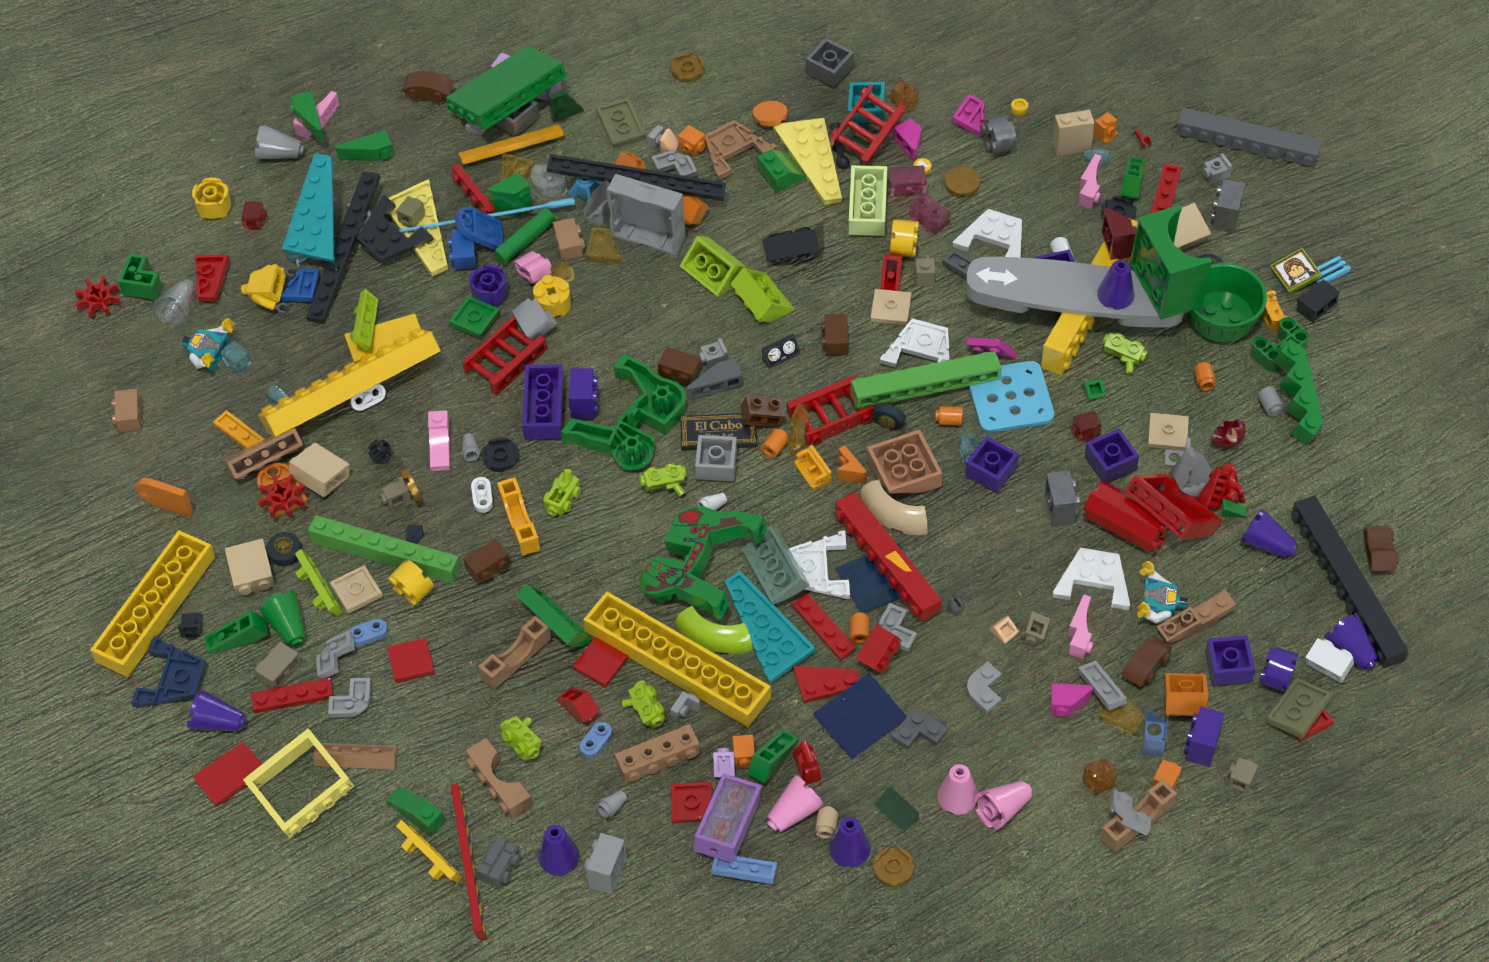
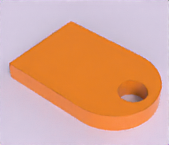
M272 463L265 466L258 474V487L260 485L265 487L274 485L272 476H269V473L272 471L278 472L276 476L279 482L287 481L289 466L284 463ZM295 480L292 486H299V481ZM305 493L296 496L303 498L304 506L309 504ZM293 505L290 507V510H295L297 508H300V506ZM277 511L275 517L285 514L286 511Z
M141 478L135 486L137 494L151 505L187 517H191L194 512L187 491L150 478Z

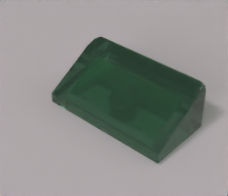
M889 787L875 803V806L903 832L919 819V812L892 787Z

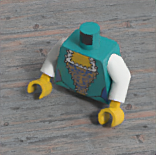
M225 319L218 328L197 330L193 338L184 336L182 346L187 348L189 359L197 369L206 367L215 371L230 346L227 332L231 333L233 331L231 327L235 325L231 319Z
M1150 561L1143 563L1142 566L1144 568L1140 570V574L1142 576L1148 575V578L1146 577L1143 602L1136 607L1140 610L1137 616L1141 620H1150L1155 624H1159L1172 618L1175 608L1187 609L1188 598L1176 597L1177 586L1159 575L1154 570V565Z

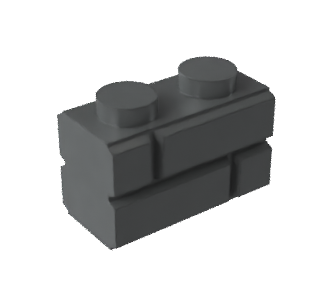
M496 837L477 870L478 879L498 889L502 887L503 883L507 884L511 877L510 871L512 867L517 866L521 859L519 847Z

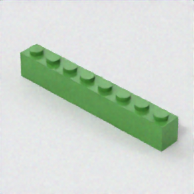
M995 351L983 352L973 356H964L963 358L949 359L924 366L851 380L850 393L856 409H861L872 405L875 406L879 403H890L1000 380L1002 367Z
M315 515L308 529L310 541L313 544L398 568L405 560H410L423 571L422 574L424 576L450 584L455 583L461 570L459 556Z

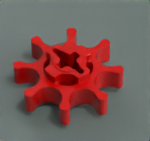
M105 276L101 277V281L98 284H91L90 280L86 279L85 282L88 288L85 290L75 289L76 297L83 298L75 302L77 310L80 311L88 307L87 312L90 318L93 317L96 310H103L105 315H109L107 305L111 303L120 304L118 296L112 295L119 292L117 283L106 286L107 280Z
M292 474L289 475L288 480L285 482H279L277 476L273 475V486H259L261 494L267 495L265 498L258 499L260 508L268 505L272 506L269 509L270 517L272 518L275 517L276 512L279 510H285L287 517H291L290 507L293 505L304 507L303 498L296 497L306 492L304 484L292 486L295 483Z

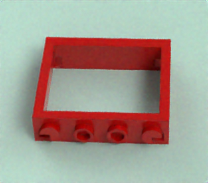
M1166 473L1135 475L1124 490L1181 539L1212 536L1223 521L1197 498L1182 492L1177 482ZM1161 484L1165 486L1163 491L1159 488ZM1182 526L1185 528L1183 533L1180 531Z

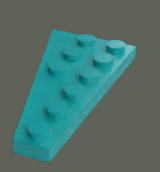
M314 153L282 247L283 252L335 263L333 159L331 156Z
M740 570L725 580V587L741 623H745L748 629L754 652L769 685L790 671L793 666H797L816 652V648Z

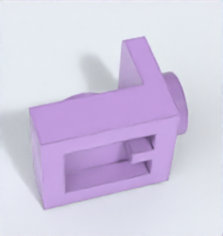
M718 748L717 752L713 753L714 778L722 777L723 773L735 777L734 752H730L729 748Z

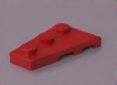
M194 255L196 261L195 272L197 274V298L199 302H216L230 258L228 255Z
M793 666L803 703L862 690L857 669Z

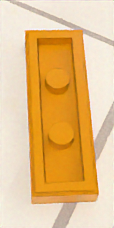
M227 410L213 421L215 427L244 449L264 440L262 436Z

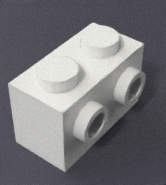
M1317 638L1305 657L1308 666L1341 684L1354 665V659L1350 652L1345 649H1337L1332 642L1326 639L1321 640Z

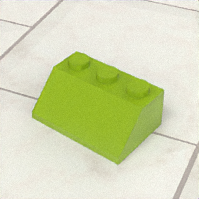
M696 236L680 264L682 269L716 296H721L731 288L732 285L730 283L743 267L746 268L744 264L720 245L705 236Z
M743 267L730 283L735 289L734 292L743 299L744 305L754 313V318L759 322L771 323L794 311L793 306L766 272Z

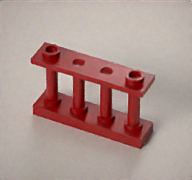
M872 84L862 90L859 95L861 97L839 129L835 128L830 135V145L834 146L837 140L859 154V157H861L859 164L862 166L868 165L906 109V106L901 103L897 108L891 107L873 95L874 85ZM868 99L889 113V120H880L862 108V105ZM858 113L877 125L881 131L878 135H873L854 123L852 119ZM847 126L869 140L871 145L868 149H863L842 135Z
M514 316L505 321L501 328L472 354L466 356L462 362L466 375L474 369L490 380L491 392L496 396L525 371V365H531L547 350L546 338L541 335L535 340L528 338L517 330V321ZM513 335L528 347L523 351H518L505 340ZM500 346L515 358L510 363H506L492 352ZM488 358L501 367L502 370L494 375L479 363Z
M854 375L786 403L788 417L790 419L798 417L807 431L805 433L806 446L818 444L824 439L873 420V405L857 409V412L848 415L838 400L849 396L854 404L850 393L851 380L856 379ZM832 403L841 418L831 422L822 406ZM815 410L824 425L814 429L805 413Z

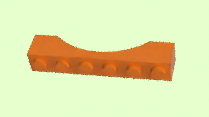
M621 151L615 163L617 165L646 169L642 159L626 151ZM683 197L685 224L690 226L692 224L699 225L709 206L697 197Z

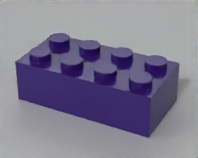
M563 364L525 365L522 421L524 439H562Z

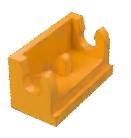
M1275 291L1267 292V303L1262 313V317L1270 332L1277 331L1280 320L1288 317L1284 316L1277 298L1274 296L1276 295Z
M813 445L796 454L799 459L794 461V465L813 492L832 483V472Z

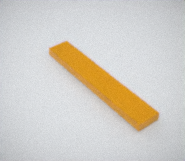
M558 124L458 153L462 164L465 165L564 136Z

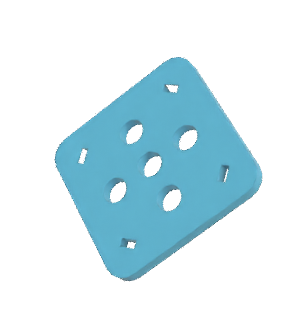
M1035 361L1001 365L1000 380L969 386L980 428L986 433L1051 423L1054 419V409L1042 369ZM1003 379H1008L1011 381V383L1005 385L1001 381ZM1031 391L1034 395L1028 397L1024 395V392ZM1013 394L1016 398L1010 400L1006 398V395ZM989 397H995L997 401L991 403L987 399ZM1018 409L1020 413L1014 415L1010 413V410Z

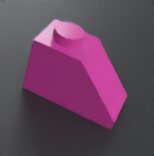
M911 118L894 127L893 139L910 159L915 161L921 142L922 129Z
M1052 683L1050 715L1059 717L1071 716L1091 700L1093 686Z

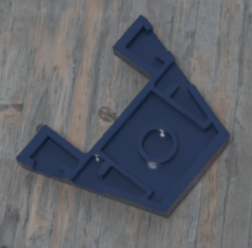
M154 636L149 654L151 656L165 657L167 661L157 689L136 687L131 702L132 706L139 707L194 699L195 695L198 694L207 666L206 660L185 650L182 651L174 647L173 644L170 643L169 645Z

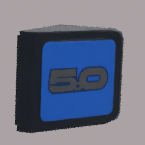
M408 525L406 541L418 544L424 536L423 526Z

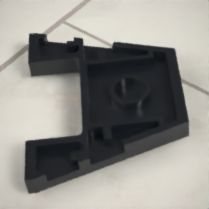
M386 195L381 197L357 236V242L381 263L402 255L406 250L418 248L417 246L424 242L429 243L433 240V236L422 226L410 237H406L384 217L392 212L396 205Z

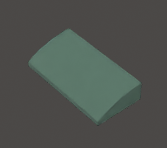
M772 525L768 527L760 543H755L752 540L742 548L772 604L782 602L810 585L781 533Z

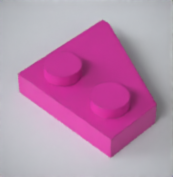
M969 94L951 121L981 137L980 124H983L984 102Z
M967 339L966 345L974 353L981 354L983 352L995 351L996 355L1010 359H1015L1017 352L1001 339Z

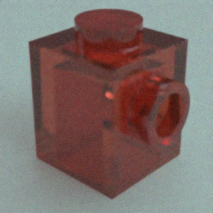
M245 201L241 216L244 229L262 230L263 222L267 219V210L264 209L263 202Z
M1095 411L1073 416L1070 429L1072 435H1076L1078 442L1089 441L1100 436L1101 423Z

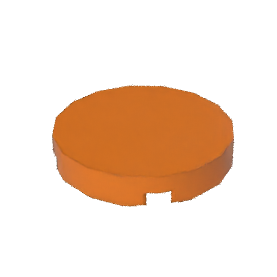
M777 101L762 102L753 109L754 121L756 123L757 121L760 122L762 126L779 125L788 116L787 107Z

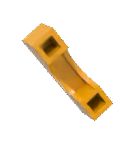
M516 478L497 482L499 497L521 555L539 551L538 535L533 522L531 523Z

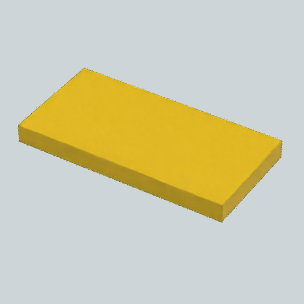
M416 314L374 325L371 348L367 351H364L349 338L351 332L344 335L353 362L356 364L361 361L360 358L369 353L373 355L377 353L378 348L384 345L388 347L394 344L393 341L399 337L406 338L410 336L409 332L418 328L421 330Z

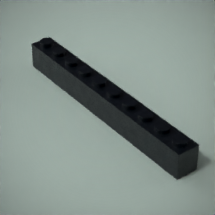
M1316 495L1294 502L1293 510L1291 511L1293 520L1300 526L1303 537H1306L1309 541L1310 549L1316 553L1320 566L1325 568L1329 581L1335 585L1337 594L1345 602L1348 613L1352 614V616L1354 613H1357L1378 656L1377 662H1380L1383 668L1404 662L1409 650Z

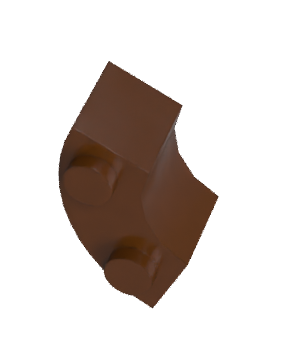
M413 72L406 76L402 92L413 100L429 99L439 104L450 95L454 81L435 72Z
M1387 525L1363 526L1364 546L1370 569L1372 571L1396 570L1399 556L1392 543L1394 542L1393 530L1391 531V528Z
M1150 636L1134 652L1121 675L1140 687L1150 684L1155 678V672L1170 660L1172 647L1155 636Z

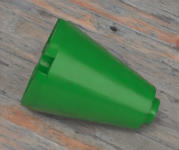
M288 590V594L282 595L279 592L262 602L263 607L259 606V610L287 646L295 648L303 644L305 632L297 595L294 591Z

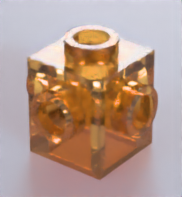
M900 80L891 90V102L897 106L901 103L906 106L905 110L907 111L919 101L918 88L903 80Z
M1106 758L1085 764L1082 781L1095 793L1114 786L1117 769Z

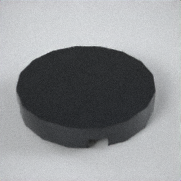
M1115 196L1112 199L1105 200L1101 205L1100 215L1102 220L1105 208H1109L1132 220L1136 219L1137 209L1130 199Z
M508 438L490 440L486 446L484 445L481 453L483 464L494 472H505L512 469L519 461L520 455L517 445Z

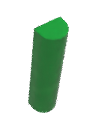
M547 208L540 211L495 249V260L501 265H505L555 222L554 215Z

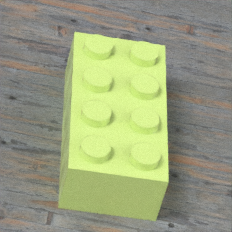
M851 165L849 235L885 236L887 166Z

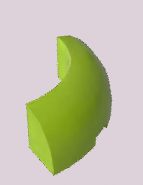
M693 606L682 611L675 620V626L683 636L714 654L721 652L728 653V655H736L753 651L751 637L745 623L731 626L714 624L701 617Z

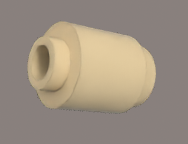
M825 806L818 810L815 830L820 838L830 839L836 831L839 814L833 807Z

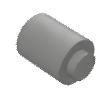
M1273 386L1263 388L1257 396L1267 415H1280L1284 409V404Z

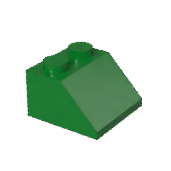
M771 149L757 156V170L775 193L806 179L805 174L788 153Z
M519 173L488 188L490 203L495 207V213L533 206L530 185ZM529 211L507 214V216L519 217Z

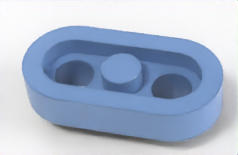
M374 619L353 626L349 630L354 637V646H362L380 640L388 632L386 623L381 619Z
M598 722L591 728L580 743V752L585 758L591 759L599 755L612 738L611 726L606 722Z

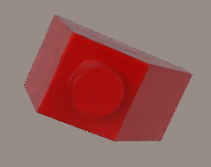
M884 254L881 290L899 291L903 255Z
M571 687L556 699L577 721L589 722L600 711L586 690Z

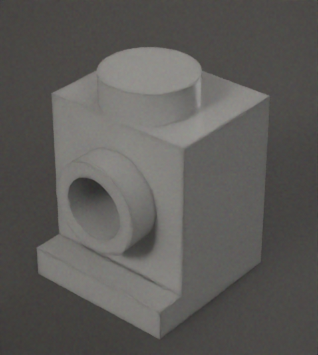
M1220 154V157L1204 163L1202 169L1203 176L1211 184L1227 179L1231 176L1232 164L1224 154Z
M721 338L718 339V342L700 347L701 352L698 355L701 358V363L705 364L707 370L719 362L728 360V352Z

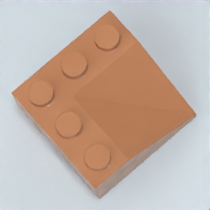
M920 429L867 447V462L874 476L880 480V483L889 494L926 492L942 486L943 473Z

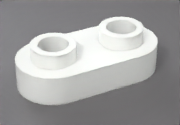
M377 384L350 398L349 404L355 410H364L384 399L386 394L385 388ZM374 389L377 390V395L375 396L372 395ZM360 397L361 402L356 404V398Z
M485 477L475 478L471 483L474 508L480 513H485L493 507L490 481Z

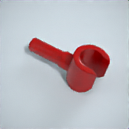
M1138 129L1134 130L1141 141V148H1145V142L1149 146L1151 145V137L1143 136Z

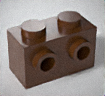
M847 313L824 314V322H821V333H825V336L822 337V348H826V355L848 354Z
M666 347L658 362V375L677 380L683 384L690 385L696 380L701 371L700 357Z
M746 395L740 406L744 425L780 427L785 418L782 398Z
M496 538L463 558L465 569L477 584L489 580L494 574L505 570L510 565L508 552Z

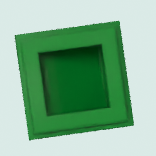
M1102 378L1081 384L1088 401L1107 396Z

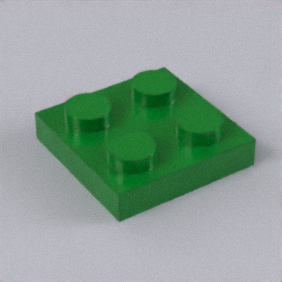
M467 296L450 319L449 324L451 327L482 339L499 316L500 309Z

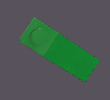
M312 91L292 95V103H289L291 113H295L297 121L320 142L324 141Z
M386 130L335 146L339 160L380 161L394 156L392 143Z
M1128 157L1121 195L1129 199L1139 198L1146 159Z
M250 610L204 636L207 653L213 654L253 644L268 635L266 619Z
M782 729L753 754L747 774L765 784L775 775L800 738Z
M399 787L386 800L390 806L430 838L445 824L443 814L439 809L426 799L402 787Z

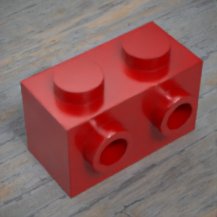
M876 624L856 659L865 666L882 674L889 667L890 659L899 650L902 640Z

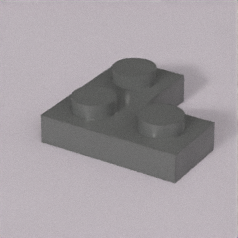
M915 707L892 734L891 739L907 750L919 736L937 746L948 733V727Z

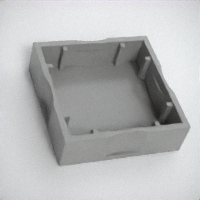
M615 174L607 188L608 207L611 213V236L678 256L686 241L683 194Z

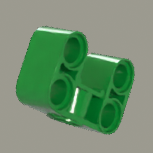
M1284 317L1280 320L1277 336L1281 340L1280 343L1273 344L1264 336H1257L1253 339L1250 355L1269 372H1276L1281 368L1273 360L1290 339L1305 350L1307 349L1310 337L1308 331L1290 317Z

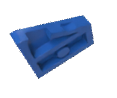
M301 268L296 273L295 278L291 279L287 284L288 288L281 293L280 301L312 302L320 276L319 269Z

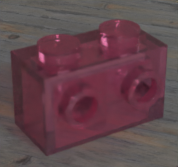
M924 165L889 168L888 182L891 196L927 192Z
M925 192L909 204V216L911 219L919 221L927 231L932 232L934 235L950 224L951 212Z

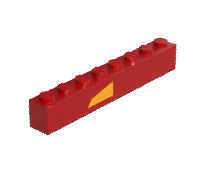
M854 492L836 501L834 510L836 519L843 523L847 533L855 538L856 544L863 548L867 558L873 561L879 573L887 578L890 587L895 588L900 599L907 603L911 613L917 616L920 621H923L941 612L942 599L858 495Z

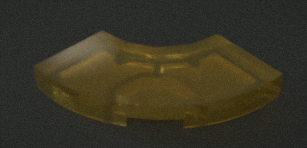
M802 404L796 407L790 421L792 428L791 434L788 435L787 444L790 454L796 456L805 443L804 430L806 422L810 417L806 407Z

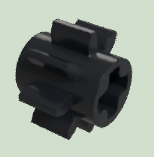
M375 439L368 447L370 450L368 452L369 457L375 462L381 460L384 463L392 455L390 452L392 448L386 440L378 441Z

